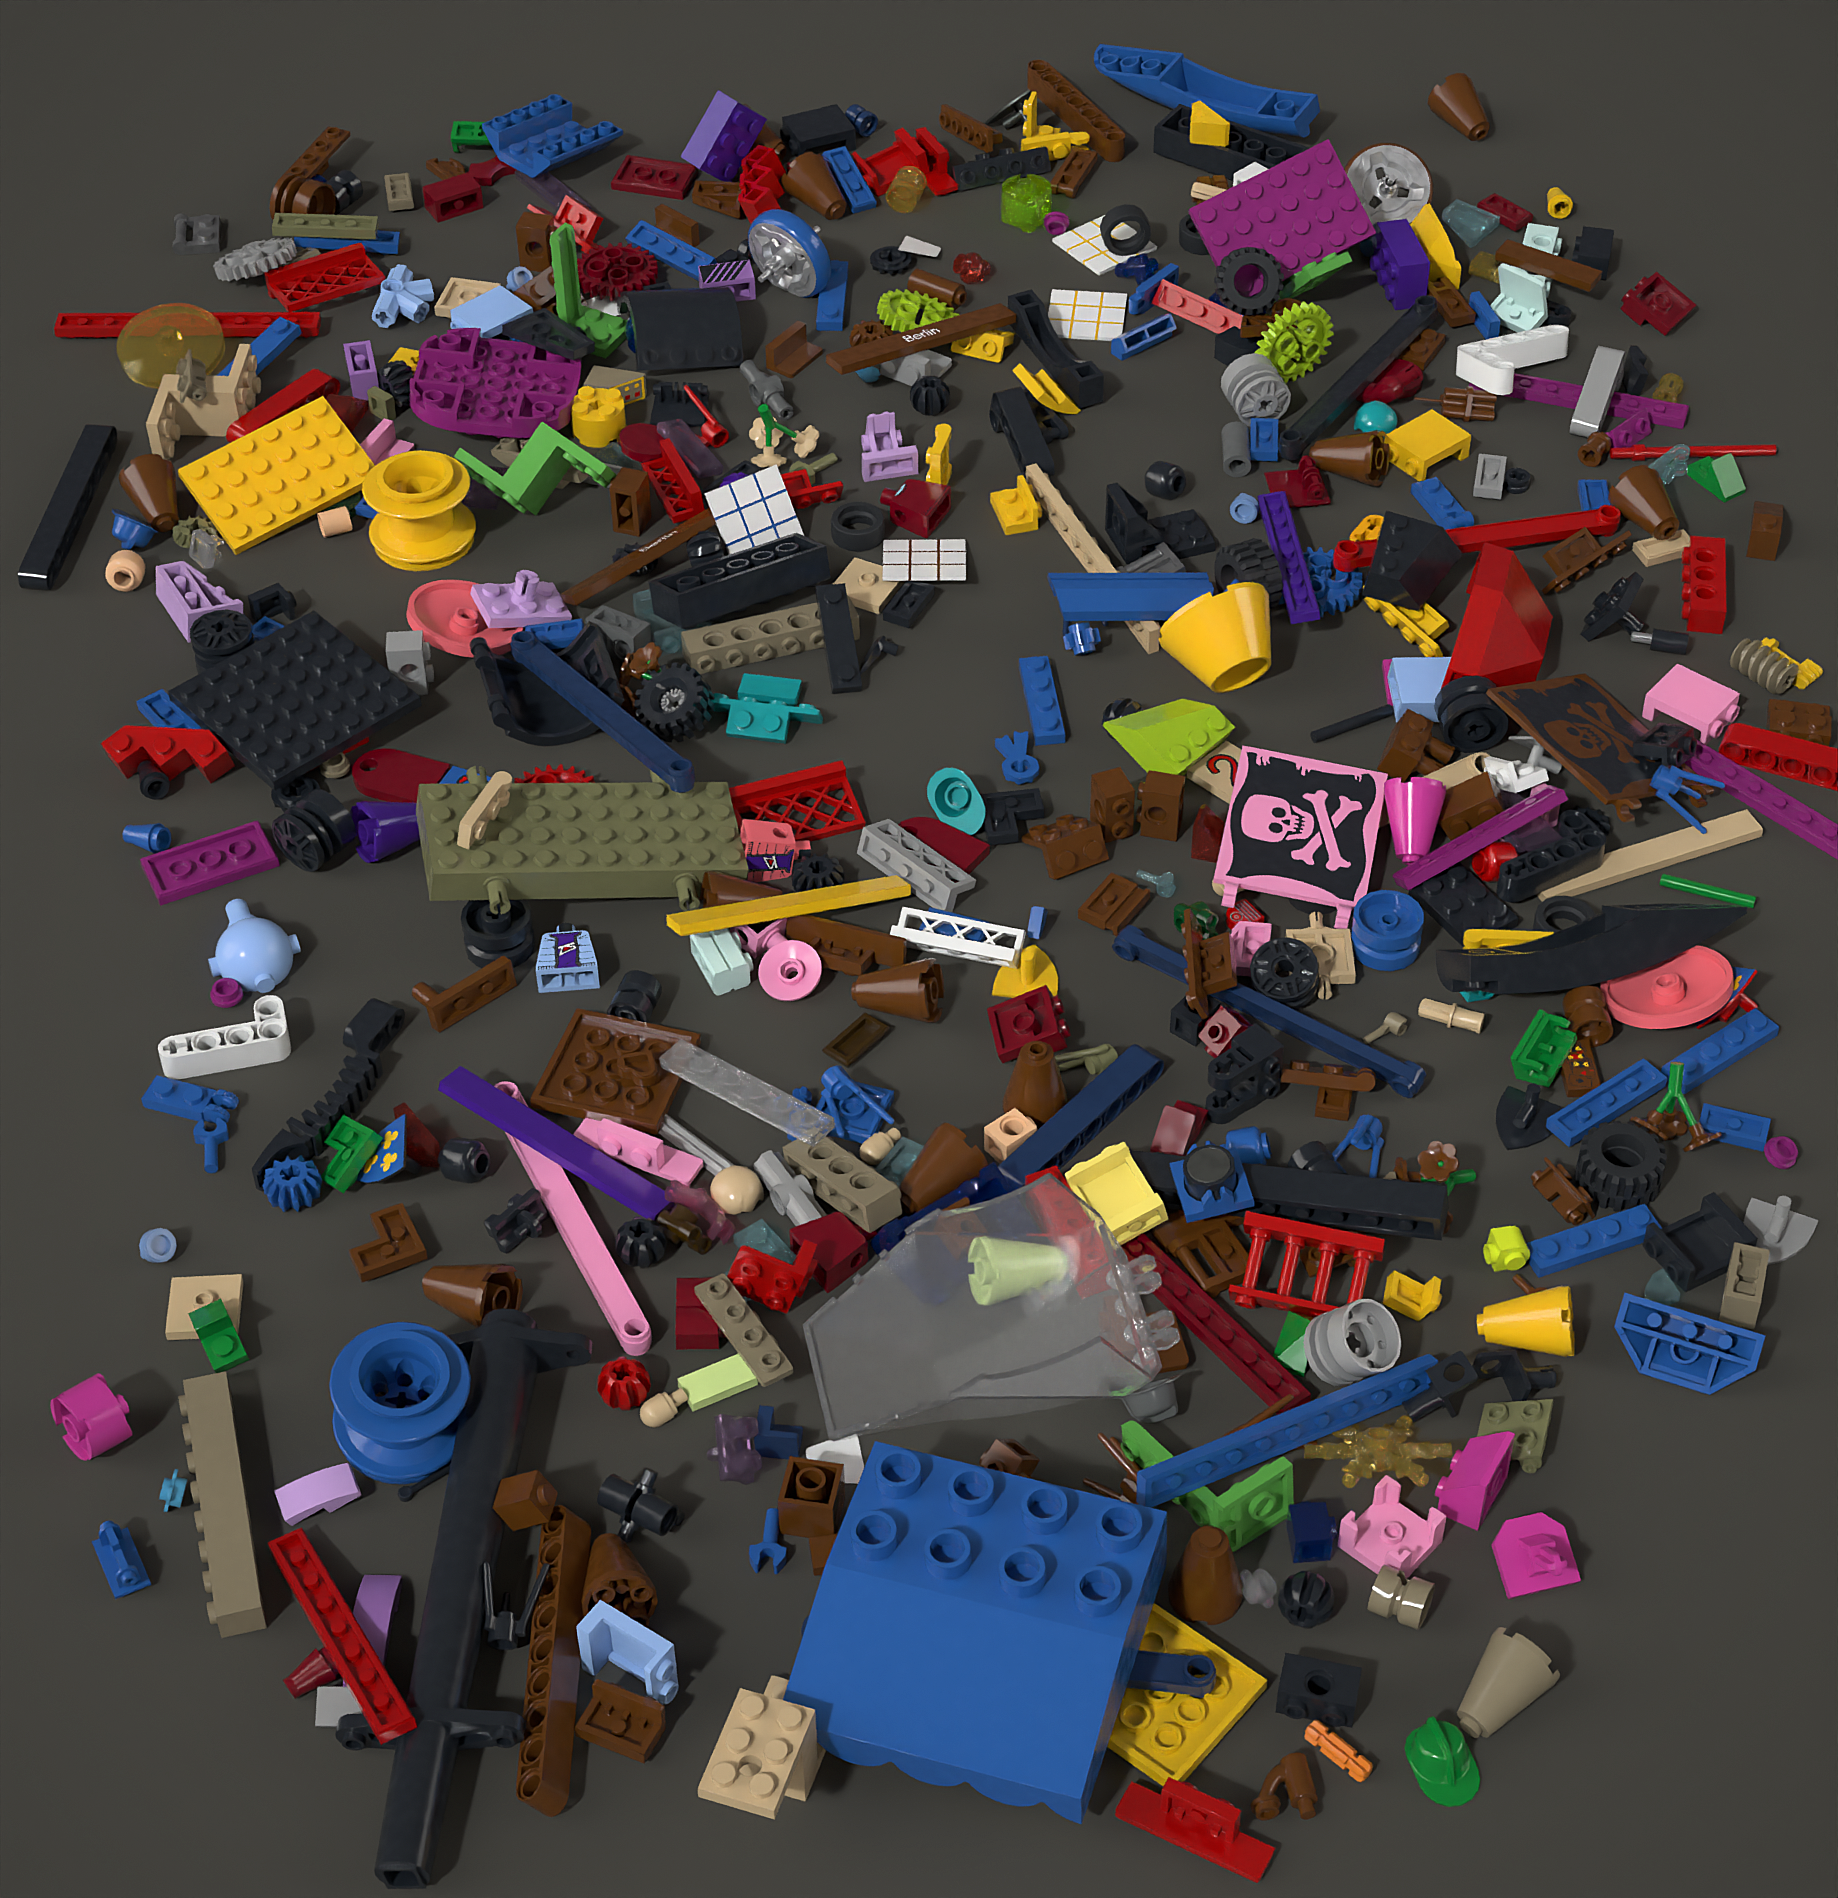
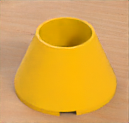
M1242 582L1227 585V592L1213 597L1211 592H1208L1176 611L1160 629L1162 637L1158 638L1161 647L1216 693L1240 689L1260 678L1271 666L1269 594L1266 588L1259 583Z

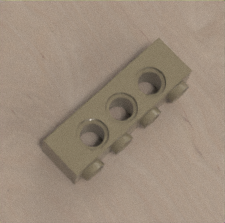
M816 1129L782 1147L785 1161L796 1175L802 1174L806 1177L813 1193L842 1212L867 1232L875 1231L902 1214L901 1192L895 1182L884 1178L872 1166H867L857 1159L852 1152H847L837 1145L832 1138L824 1136Z

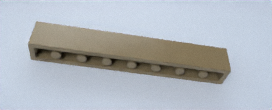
M225 1371L183 1380L185 1395L178 1396L181 1415L182 1417L188 1416L189 1423L182 1424L185 1444L186 1446L192 1445L193 1452L186 1453L189 1473H196L197 1481L190 1482L194 1504L200 1503L201 1510L194 1511L198 1533L204 1532L205 1540L198 1541L202 1563L208 1562L209 1570L202 1572L206 1594H213V1601L207 1602L209 1621L211 1625L218 1624L221 1638L265 1629L267 1625L233 1399L227 1373Z

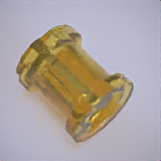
M1673 373L1663 375L1659 381V387L1653 393V399L1664 401L1663 398L1667 394L1668 396L1665 401L1676 403L1677 395L1681 393L1684 387L1682 378ZM1671 381H1673L1672 387H1669Z

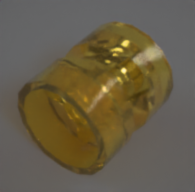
M904 166L898 170L886 191L885 198L890 208L899 213L913 211L927 185L923 172L913 166Z

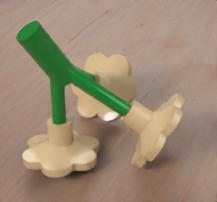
M762 404L758 407L761 418L754 420L753 428L749 431V437L755 441L757 448L763 449V454H758L756 457L751 458L753 464H757L759 467H771L777 464V467H779L781 464L786 463L785 457L774 454V448L779 445V438L783 436V432L791 436L793 441L797 442L794 452L800 458H805L809 452L815 449L819 431L814 426L809 425L805 431L794 432L777 422L767 404Z

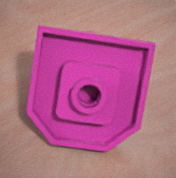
M1542 1512L1509 1519L1502 1524L1491 1546L1508 1599L1568 1586L1581 1581L1569 1539L1562 1524Z

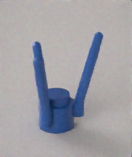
M1660 765L1650 782V787L1657 790L1655 795L1665 800L1702 834H1706L1707 829L1677 803L1669 793L1675 795L1679 790L1696 799L1701 798L1700 793L1682 784V778L1718 788H1724L1725 784L1711 778L1683 771L1673 765L1671 768Z
M833 1066L824 1072L821 1082L825 1089L821 1092V1095L827 1102L835 1129L840 1138L844 1137V1131L833 1099L845 1100L853 1092L889 1124L894 1123V1119L851 1079L842 1066Z
M1372 1115L1360 1116L1354 1128L1348 1131L1344 1140L1333 1151L1332 1155L1335 1161L1350 1143L1361 1150L1373 1148L1369 1177L1376 1178L1380 1150L1384 1144V1140L1380 1137L1383 1126L1379 1119Z

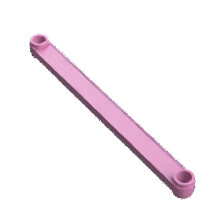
M504 1081L494 1086L528 1107L514 1083ZM505 1132L533 1185L539 1190L545 1207L624 1351L632 1356L643 1355L650 1349L652 1342L650 1325L563 1168Z

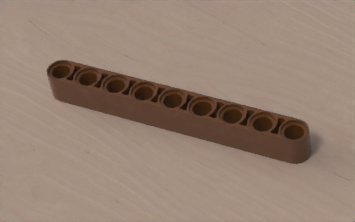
M562 1505L554 1506L550 1521L541 1525L536 1580L544 1563H549L550 1569L533 1609L523 1718L526 1720L527 1726L524 1740L520 1742L516 1781V1796L518 1800L548 1817H554L559 1814L565 1807L569 1796L581 1659L576 1626L584 1618L581 1600L589 1562L591 1525Z

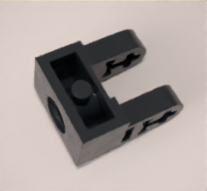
M1257 1023L1232 1038L1231 1048L1209 1063L1207 1080L1209 1085L1216 1090L1207 1096L1205 1109L1208 1110V1120L1212 1123H1229L1266 1099L1273 1098L1280 1090L1284 1045Z

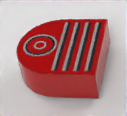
M1246 899L1235 903L1234 908L1229 907L1227 909L1226 925L1232 930L1239 921L1264 923V916Z

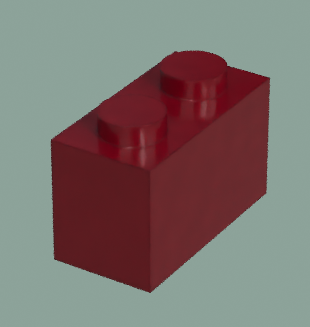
M469 172L422 187L425 209L437 223L484 208L481 186Z

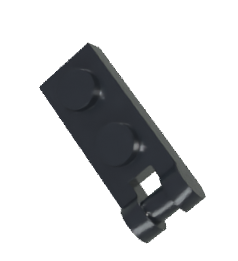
M1027 388L1023 389L1046 444H1050L1056 438L1058 440L1067 438L1069 433L1066 424L1052 409L1040 403Z

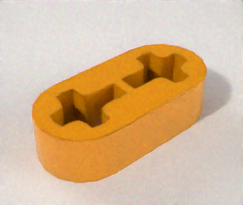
M1380 515L1365 517L1351 533L1349 540L1357 542L1377 539L1384 517Z

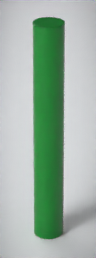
M1662 874L1659 885L1752 909L1756 901V896L1667 874Z

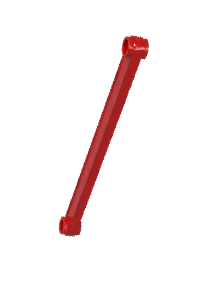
M1603 505L1595 510L1461 527L1445 531L1462 553L1481 551L1484 543L1505 548L1563 540L1584 527L1588 529L1591 535L1613 536L1618 530L1621 512L1615 506ZM1377 539L1357 542L1342 540L1338 542L1333 555L1334 567L1342 572H1351L1358 567L1370 566Z

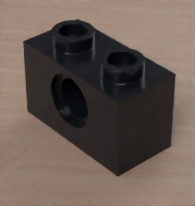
M1285 1652L1275 1713L1285 1714L1293 1719L1319 1720L1332 1727L1345 1726L1352 1728L1362 1668ZM1312 1692H1321L1324 1695H1316Z

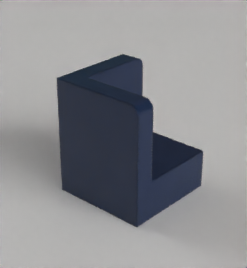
M759 1405L754 1431L755 1456L788 1460L789 1456L799 1457L803 1439V1428L800 1426L775 1424L774 1407Z

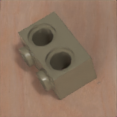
M1734 1242L1720 1310V1322L1754 1330L1761 1305L1770 1250Z

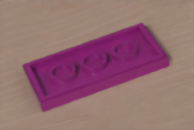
M258 820L140 859L142 869L160 906L280 866L278 857Z

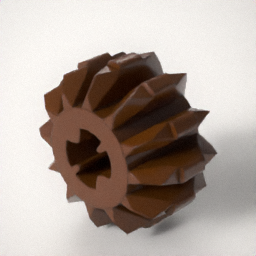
M873 319L868 322L861 320V324L853 326L851 336H849L850 345L854 347L891 336L893 331L891 326L884 325L883 320L878 322L873 321Z

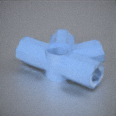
M397 264L395 268L390 270L387 279L381 283V293L372 312V320L379 327L388 328L391 324H394L399 313L416 323L425 320L429 312L428 303L434 300L430 279L412 281L413 272L406 265Z

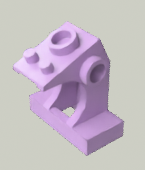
M886 411L879 415L872 413L867 416L865 435H861L863 451H868V453H862V476L864 482L918 474V450L916 445L899 448V446H902V436L900 430H895V413Z

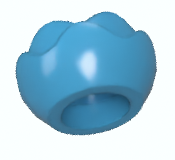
M874 366L855 371L865 383L875 382L881 375L879 369Z

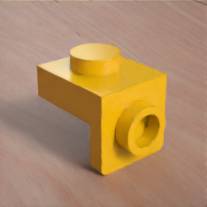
M1394 1270L1387 1277L1383 1304L1419 1322L1429 1312H1434L1438 1308L1442 1299V1294L1439 1293L1441 1279L1434 1276L1423 1285Z

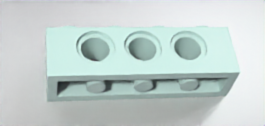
M1528 223L1523 244L1558 256L1562 244V238H1558L1559 227ZM1518 268L1530 276L1540 278L1545 284L1546 298H1548L1553 279Z

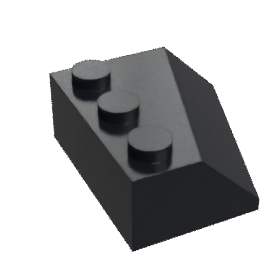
M1386 511L1378 532L1362 595L1419 611L1435 591L1440 581L1448 575L1453 565L1457 564L1461 559L1463 553L1442 526Z

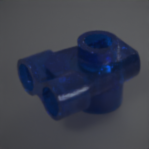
M1147 253L1131 256L1127 259L1126 263H1118L1115 266L1117 277L1135 276L1138 285L1156 274L1155 271L1158 270L1157 260L1155 258H1148Z

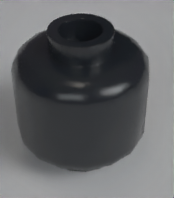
M1157 461L1145 473V487L1152 496L1172 500L1184 491L1186 477L1179 465Z
M456 1137L450 1139L441 1149L438 1162L441 1172L446 1179L472 1184L478 1182L487 1174L490 1167V1155L483 1143L477 1140Z

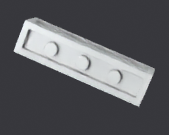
M902 907L898 926L892 925L890 935L905 938L907 940V948L1017 969L1026 932L1021 929ZM909 916L922 919L926 928L922 931L906 928ZM927 920L936 921V922H934V923H932L931 925H929V923L927 922ZM946 923L951 924L957 934L951 937L936 934L933 930ZM957 926H962L966 928L960 931ZM977 929L982 930L988 939L984 942L966 940L964 936ZM988 932H993L996 934L990 937ZM1005 935L1016 937L1014 949L997 946L994 942Z

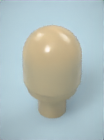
M891 1128L886 1133H874L864 1141L859 1151L863 1162L868 1165H878L888 1158L894 1150V1143L901 1138L900 1132L896 1128Z
M679 1388L670 1395L666 1392L658 1393L643 1403L640 1409V1418L649 1427H660L674 1418V1415L678 1413L676 1407L686 1402L688 1397L682 1388Z

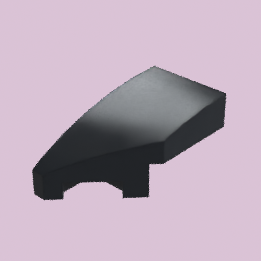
M1630 345L1622 382L1630 395L1640 396L1649 373L1644 367L1647 358L1639 347L1635 345Z

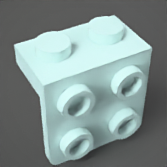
M1502 263L1498 267L1501 294L1490 305L1501 320L1500 325L1517 333L1539 328L1548 318L1545 284L1536 276H1530L1515 266Z

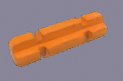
M1314 1720L1308 1725L1304 1735L1307 1741L1315 1747L1321 1746L1320 1751L1343 1770L1348 1768L1350 1770L1348 1774L1356 1781L1363 1782L1369 1777L1373 1764L1363 1755L1357 1756L1356 1753L1358 1751L1336 1733H1328L1329 1728L1321 1721Z

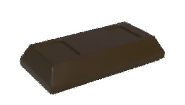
M864 1012L824 1047L822 1051L828 1057L848 1068L890 1030V1027Z

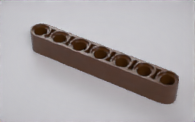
M1038 59L1030 61L1028 63L1027 88L1031 92H1037V98L1074 132L1083 131L1088 133L1090 139L1087 144L1098 152L1104 160L1108 162L1122 161L1125 156L1124 131L1048 62Z

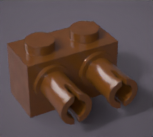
M1407 708L1391 731L1377 770L1388 774L1392 778L1401 777V783H1404L1411 772L1417 771L1426 776L1446 767V765H1442L1424 755L1425 753L1447 764L1455 747L1432 736L1431 729L1434 722Z

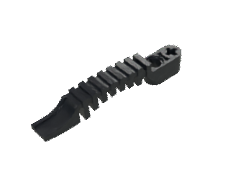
M372 998L350 1021L344 1031L343 1044L354 1049L356 1055L354 1058L347 1055L343 1059L346 1069L342 1068L338 1073L342 1081L336 1080L332 1084L336 1093L329 1090L324 1095L328 1104L318 1100L313 1105L317 1114L305 1109L301 1114L305 1124L293 1117L286 1121L290 1132L282 1128L267 1145L252 1167L256 1189L264 1191L265 1169L273 1168L274 1160L284 1162L287 1155L291 1160H295L302 1155L305 1162L310 1161L314 1155L319 1157L324 1152L323 1146L327 1145L324 1141L341 1117L345 1115L352 1119L351 1112L356 1113L360 1109L359 1101L364 1102L368 1098L367 1091H372L376 1087L375 1078L379 1079L383 1075L380 1053L402 1028L405 1019L403 1009Z

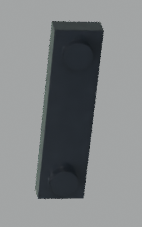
M845 583L816 586L815 593L832 694L861 692L862 682Z

